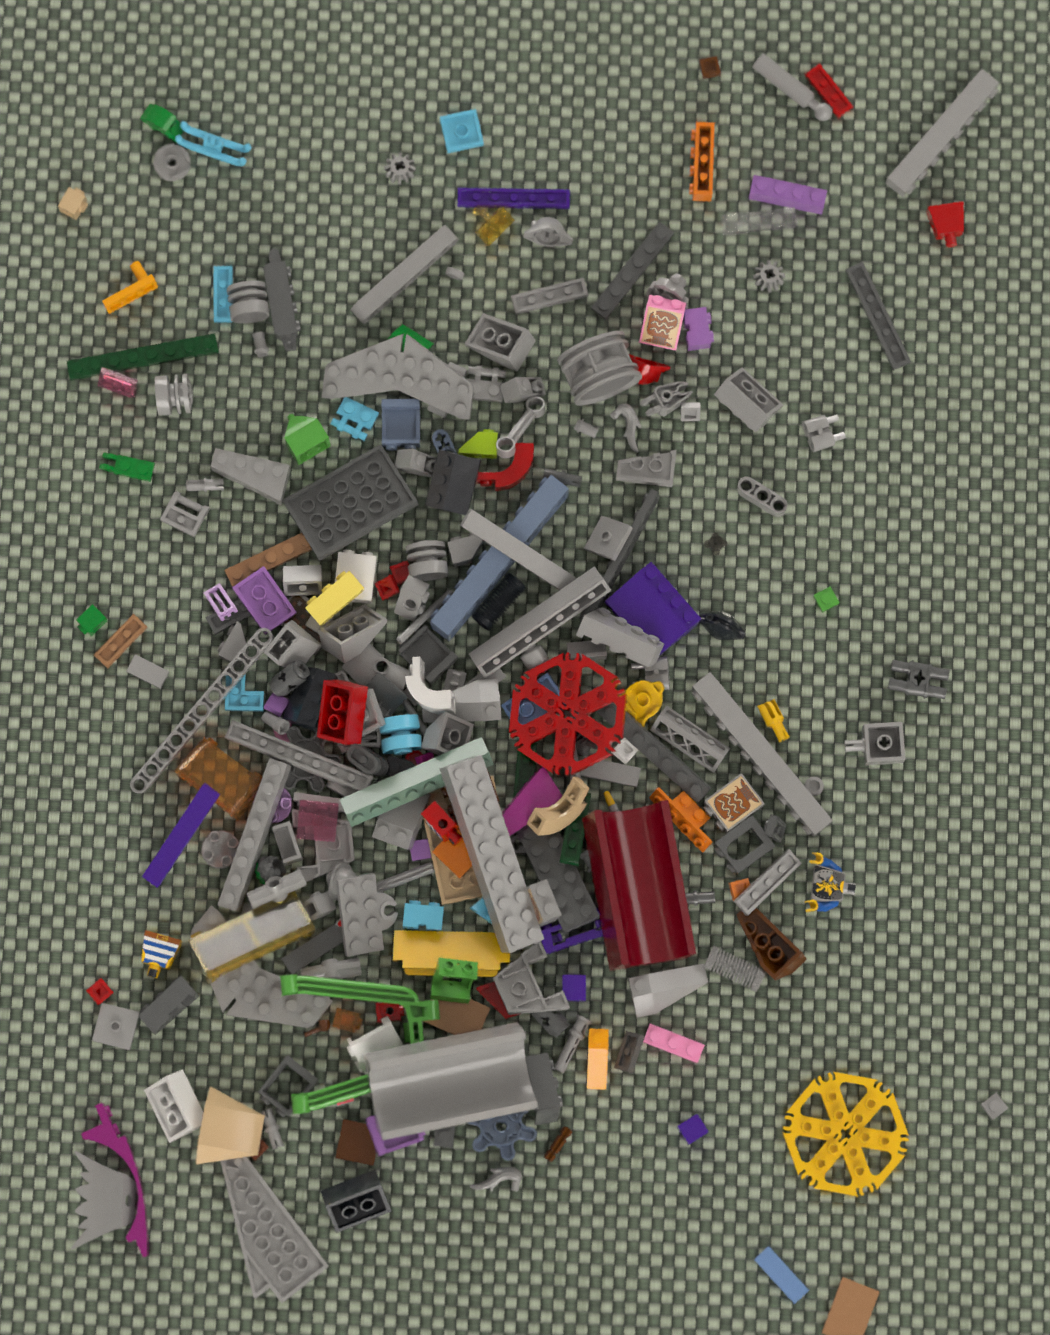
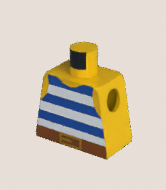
M145 930L141 962L149 965L146 976L158 979L161 968L170 970L183 941Z

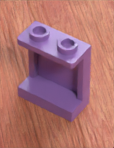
M373 1115L365 1119L378 1157L424 1140L425 1132L383 1140L377 1131L375 1116Z

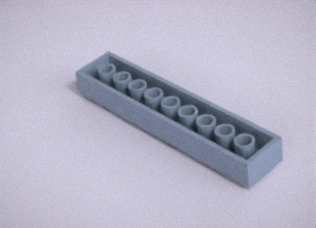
M552 475L548 479L546 477L543 478L538 485L540 487L536 493L532 492L526 501L528 502L525 507L521 506L515 513V519L512 522L508 521L503 527L504 531L529 546L568 498L569 488ZM492 546L488 551H483L478 558L480 561L476 566L472 565L469 568L465 580L461 579L454 587L456 589L452 595L448 594L442 602V608L440 610L436 609L430 616L431 628L448 642L451 641L515 563L514 560Z

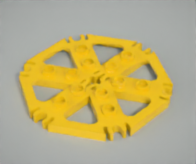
M829 1072L827 1073L829 1078L827 1082L822 1081L821 1076H818L817 1080L820 1084L818 1085L814 1078L786 1113L794 1116H785L784 1119L790 1120L791 1126H783L782 1129L785 1131L790 1130L791 1133H782L797 1174L799 1175L802 1170H805V1173L801 1175V1179L803 1180L807 1175L811 1177L809 1186L818 1181L814 1189L859 1197L856 1192V1188H858L859 1194L863 1196L864 1186L869 1187L870 1192H874V1188L871 1185L873 1183L877 1190L904 1158L905 1155L899 1154L898 1151L907 1152V1149L901 1148L900 1143L902 1141L908 1142L909 1139L906 1137L901 1138L900 1135L909 1136L894 1094L892 1093L890 1097L886 1098L890 1093V1089H887L885 1093L879 1090L883 1084L882 1082L873 1087L877 1081L876 1079L833 1072L835 1080H833V1076ZM843 1082L863 1085L867 1089V1093L850 1113H848L840 1091V1085ZM813 1093L821 1095L830 1121L807 1117L801 1114L800 1108ZM886 1105L891 1109L896 1123L895 1131L887 1132L865 1127L882 1106ZM852 1125L853 1127L849 1132L850 1138L846 1137L838 1142L842 1136L841 1130L845 1131ZM798 1136L825 1140L826 1142L810 1162H803L797 1150L795 1139ZM861 1147L890 1153L891 1160L879 1175L871 1174ZM841 1155H843L852 1180L849 1186L832 1184L825 1180V1174Z

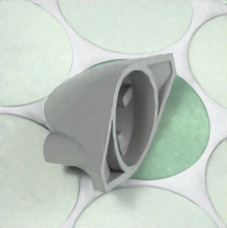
M551 217L532 221L531 228L526 230L523 236L527 240L546 247L572 245L573 238L566 233L563 225Z

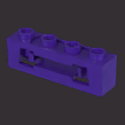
M595 921L597 929L601 928V921ZM548 924L541 927L544 937L541 943L547 955L603 936L602 929L598 931L593 929L566 938L565 942L553 946L554 943L563 940L561 933L554 936L551 935L562 930L560 924L556 926Z

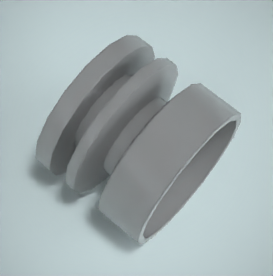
M242 281L226 288L227 295H229L228 302L232 303L229 307L232 322L253 323L267 319L270 316L268 302L264 300L267 297L264 282Z
M188 373L182 374V383H180L178 374L174 376V383H170L168 375L155 376V397L159 416L171 415L172 406H176L178 414H182V405L185 406L186 414L191 413L193 391Z
M424 540L407 545L406 553L409 554L407 555V560L416 562L408 566L409 575L421 581H431L447 577L449 575L447 561L438 560L446 556V551H443L445 549V542Z

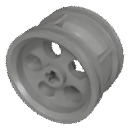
M611 331L591 337L567 349L558 357V364L562 366L561 371L566 376L571 388V395L575 397L574 402L576 405H590L609 399L626 391L641 380L642 374L640 371H637L638 365L632 363L627 348L629 343L625 340L626 337L623 331Z

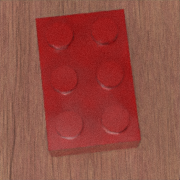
M339 679L323 681L317 730L318 738L345 745L361 744L368 686Z

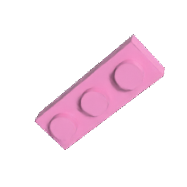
M653 1024L649 1025L643 1043L697 1064L704 1048V1044Z

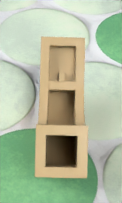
M573 777L562 798L550 807L535 808L527 825L537 835H550L564 829L584 810L587 804L583 800L590 788L579 777Z

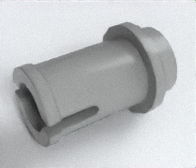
M256 332L252 335L256 348L254 352L257 354V357H265L269 352L264 332Z
M578 419L574 430H577V433L581 432L595 439L599 427L584 422V419Z

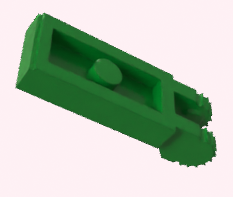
M103 453L102 457L104 459L116 461L115 467L108 464H100L99 468L101 470L151 482L155 468L154 462L123 455L117 456L111 453Z

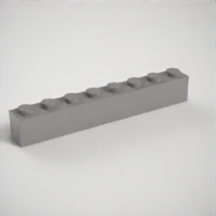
M981 69L890 174L886 184L902 197L907 193L910 195L916 188L915 183L918 180L922 181L928 174L926 170L930 166L934 167L940 160L938 156L942 152L945 154L952 146L950 142L954 138L957 140L963 133V127L965 125L969 126L974 121L975 113L977 111L981 112L986 107L987 103L985 102L988 98L993 99L998 93L997 87L999 82Z
M594 566L469 653V656L486 678L609 593L611 589Z
M269 758L217 905L240 912L291 769L290 765Z

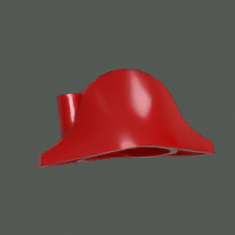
M629 354L632 363L638 365L637 371H640L642 374L638 384L658 383L661 373L670 370L669 365Z

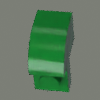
M149 104L140 117V120L152 130L160 131L172 142L176 143L175 137L182 135L184 132L180 127L181 122L176 119V116L159 105Z

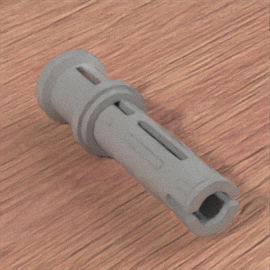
M578 1014L573 1028L569 1030L568 1040L554 1065V1069L565 1073L580 1040L582 1041L585 1038L584 1034L588 1026L592 1024V1021Z

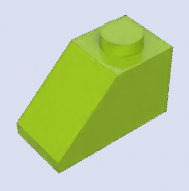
M484 429L483 432H478L459 449V455L470 458L497 459L496 442L498 440V432H494L491 429Z

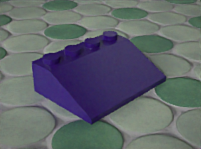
M652 562L637 572L605 601L617 617L624 618L632 626L640 627L648 635L658 637L659 641L664 643L660 655L694 629L701 620L700 616Z

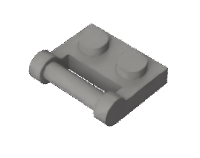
M175 491L160 521L195 538L210 507L202 506L182 496L180 492ZM179 502L199 512L198 517L176 507V503Z

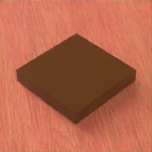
M343 1119L335 1158L374 1166L377 1152L367 1124Z

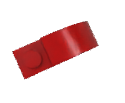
M516 443V452L512 464L501 472H478L476 484H480L483 487L495 484V491H504L518 485L531 469L534 457V443Z

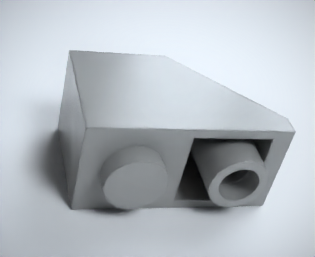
M515 377L500 385L505 403H519L527 401L533 396L542 397L546 395L541 377Z
M415 449L397 450L395 467L408 474L432 477L437 458Z
M472 533L465 538H461V536L451 538L447 544L453 568L472 563L484 541Z
M239 622L229 628L227 633L229 637L226 642L222 641L217 650L219 657L228 663L234 659L246 644L243 628ZM236 662L235 667L240 669L243 662Z

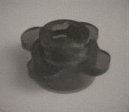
M713 533L712 537L705 541L704 546L709 548L713 555H719L720 550L727 546V541L723 540L718 533Z

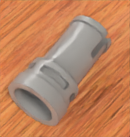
M269 711L265 712L261 717L263 723L271 726L280 735L285 734L289 729L290 724L287 720L276 717Z

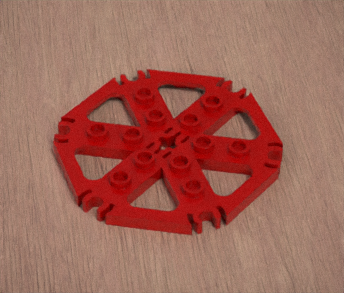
M569 652L566 655L562 653L526 671L524 674L528 675L529 679L525 676L520 677L525 681V684L523 686L515 684V687L520 692L513 689L509 725L510 737L512 739L519 737V741L514 744L518 751L552 774H554V768L556 775L560 774L561 768H565L567 776L570 775V771L571 775H574L612 756V754L606 751L607 749L615 753L616 750L611 747V744L613 742L621 744V741L616 736H620L623 739L627 702L625 689L623 688L619 691L616 689L618 685L622 684L620 680H616L619 679L617 676L583 654L582 659L581 655L576 653V658L571 660ZM554 666L561 668L559 696L537 681L539 674ZM589 667L604 678V682L601 686L580 696L582 669ZM524 698L529 699L548 712L526 724H520L518 721L520 702ZM611 703H615L617 706L615 725L612 728H606L588 716ZM560 709H563L564 711H569L571 709L570 713L576 719H573L572 717L568 716L565 718L564 712ZM556 732L554 755L551 759L546 760L532 751V743ZM576 732L595 743L598 747L596 753L581 761L574 760Z

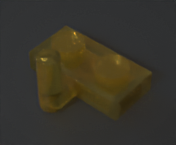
M502 206L492 215L482 208H475L473 210L475 215L481 216L485 220L475 233L486 246H490L515 221Z

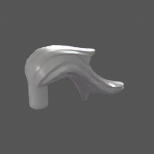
M627 403L619 404L610 416L614 420L620 415L624 417L626 430L623 437H627L631 449L638 453L635 430L636 427L641 428L640 422L631 405Z
M516 1167L490 1169L493 1172L490 1178L481 1183L469 1185L470 1188L475 1190L490 1188L492 1192L499 1182L509 1179L513 1180L511 1190L518 1191L522 1174Z

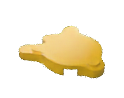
M640 680L630 685L626 690V711L643 727H645L647 720L654 716L662 706L664 684L660 681Z

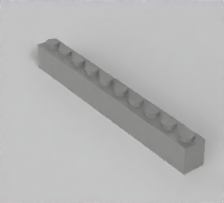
M709 672L692 686L693 692L691 694L698 702L702 701L705 705L704 710L710 717L713 715L716 718V724L720 730H725L730 735L728 737L730 742L734 746H739L742 750L740 753L746 761L750 760L753 763V770L759 776L762 774L766 779L765 784L771 791H776L778 794L777 799L780 803L790 808V815L796 821L799 819L803 824L802 829L808 836L811 834L815 837L833 821L713 674Z

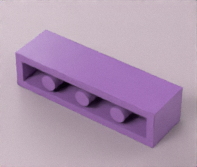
M754 175L749 199L822 215L827 190Z

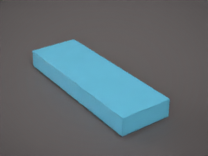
M214 266V323L232 322L229 311L232 303L228 302L229 295H227L226 288L233 284V266Z

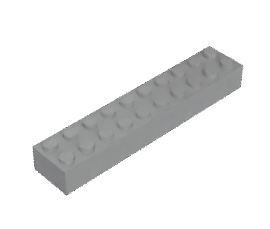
M474 755L439 768L501 952L511 953L544 940L483 756Z

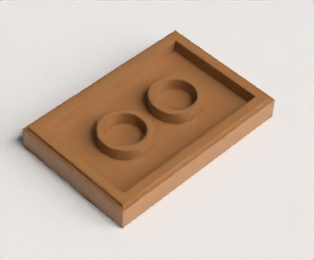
M471 999L469 1004L438 1000L440 1019L422 1022L452 1035L482 1029L490 1007Z
M842 1277L821 1333L825 1335H864L879 1291Z

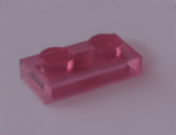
M102 368L98 386L134 398L138 380Z

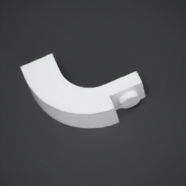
M420 656L412 657V664H410L411 675L405 676V680L413 698L422 708L431 713L439 715L443 712L456 714L454 693L451 690L434 691L428 689L425 685V663Z

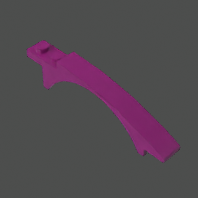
M104 1103L95 1105L102 1124L81 1133L85 1140L99 1142L113 1149L130 1167L138 1189V1208L134 1223L126 1236V1240L128 1243L136 1240L143 1258L149 1256V1233L146 1201L139 1168L127 1136L124 1135L120 1138L118 1136L121 1132L117 1123H112L110 1117L113 1114L109 1105L105 1106Z

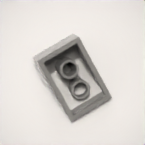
M483 313L465 342V346L503 367L518 372L536 340L528 329Z
M364 604L318 629L321 646L334 657L346 663L362 653L385 626L387 619Z
M428 793L380 814L372 837L406 850L412 849L423 820L421 813L427 808L431 794Z

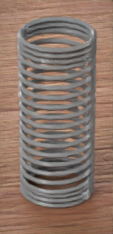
M714 945L704 968L713 972L716 970V974L720 969L719 975L723 971L722 977L724 975L728 979L732 977V981L736 976L734 982L736 983L739 978L738 984L741 982V986L744 984V987L748 984L747 989L752 983L750 990L757 992L766 971L762 968L760 969V967L757 968V965L754 967V964L751 965V962L748 963L744 959L741 961V958H739L738 960V956L735 958V955L732 956V953L729 954L727 952L725 954V950L722 952V949H720L719 951V947Z

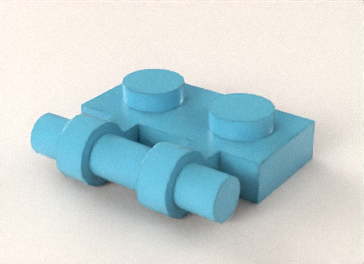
M344 397L336 412L342 419L339 421L333 418L331 425L337 427V430L341 432L345 431L351 434L355 439L359 438L365 441L368 434L362 432V430L366 428L371 431L379 412L348 397ZM348 420L358 424L357 427L354 428L347 425Z

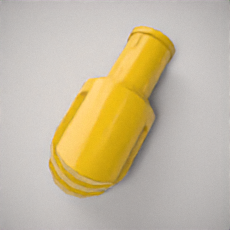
M775 699L758 705L757 708L767 727L773 729L778 742L780 743L782 740L785 741L790 738L782 723L784 717Z

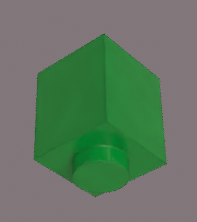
M93 604L76 619L79 624L77 628L84 635L88 633L91 637L108 621Z

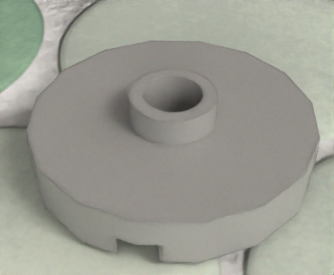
M167 144L157 150L153 159V165L160 178L166 181H177L187 175L190 170L191 160L184 147ZM171 161L176 162L174 166H170L169 163Z

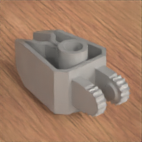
M687 382L657 386L652 395L643 399L640 404L641 406L651 403L654 405L653 408L646 411L647 416L658 413V415L664 417L680 407L681 402H686L693 392L680 393V391L688 386Z

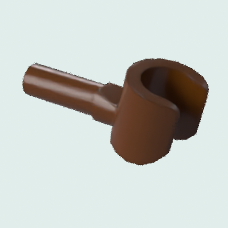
M318 1021L319 1027L305 1032V1037L318 1032L328 1031L330 1029V1021Z

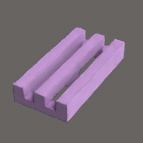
M220 583L204 592L205 597L221 621L225 620V616L230 617L232 612H238ZM216 590H220L230 608L227 609ZM211 593L214 595V597L224 610L223 612H220V610L210 597Z

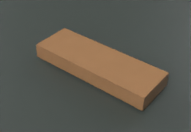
M133 614L96 651L94 656L108 669L148 627Z

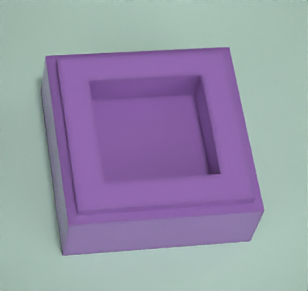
M272 693L265 703L264 709L281 717L289 700Z
M428 839L415 841L413 848L410 849L412 861L431 859Z

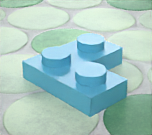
M245 674L225 698V711L264 712V691H245ZM226 676L227 687L230 686L232 683V678L230 676Z

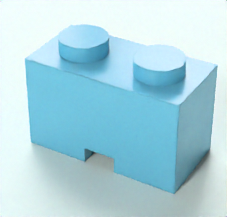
M410 900L409 903H405L403 928L419 930V926H426L427 931H442L444 907H441L440 903L429 902V905H421V901Z

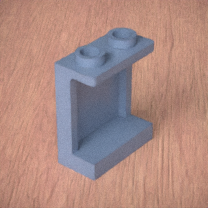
M382 399L383 448L389 451L397 450V448L415 450L420 448V400Z

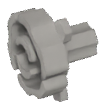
M673 274L669 279L659 278L657 282L653 281L647 289L646 295L648 298L649 295H659L666 299H677L686 303L685 310L689 309L687 305L689 299L685 296L686 290H684L686 280L680 274Z

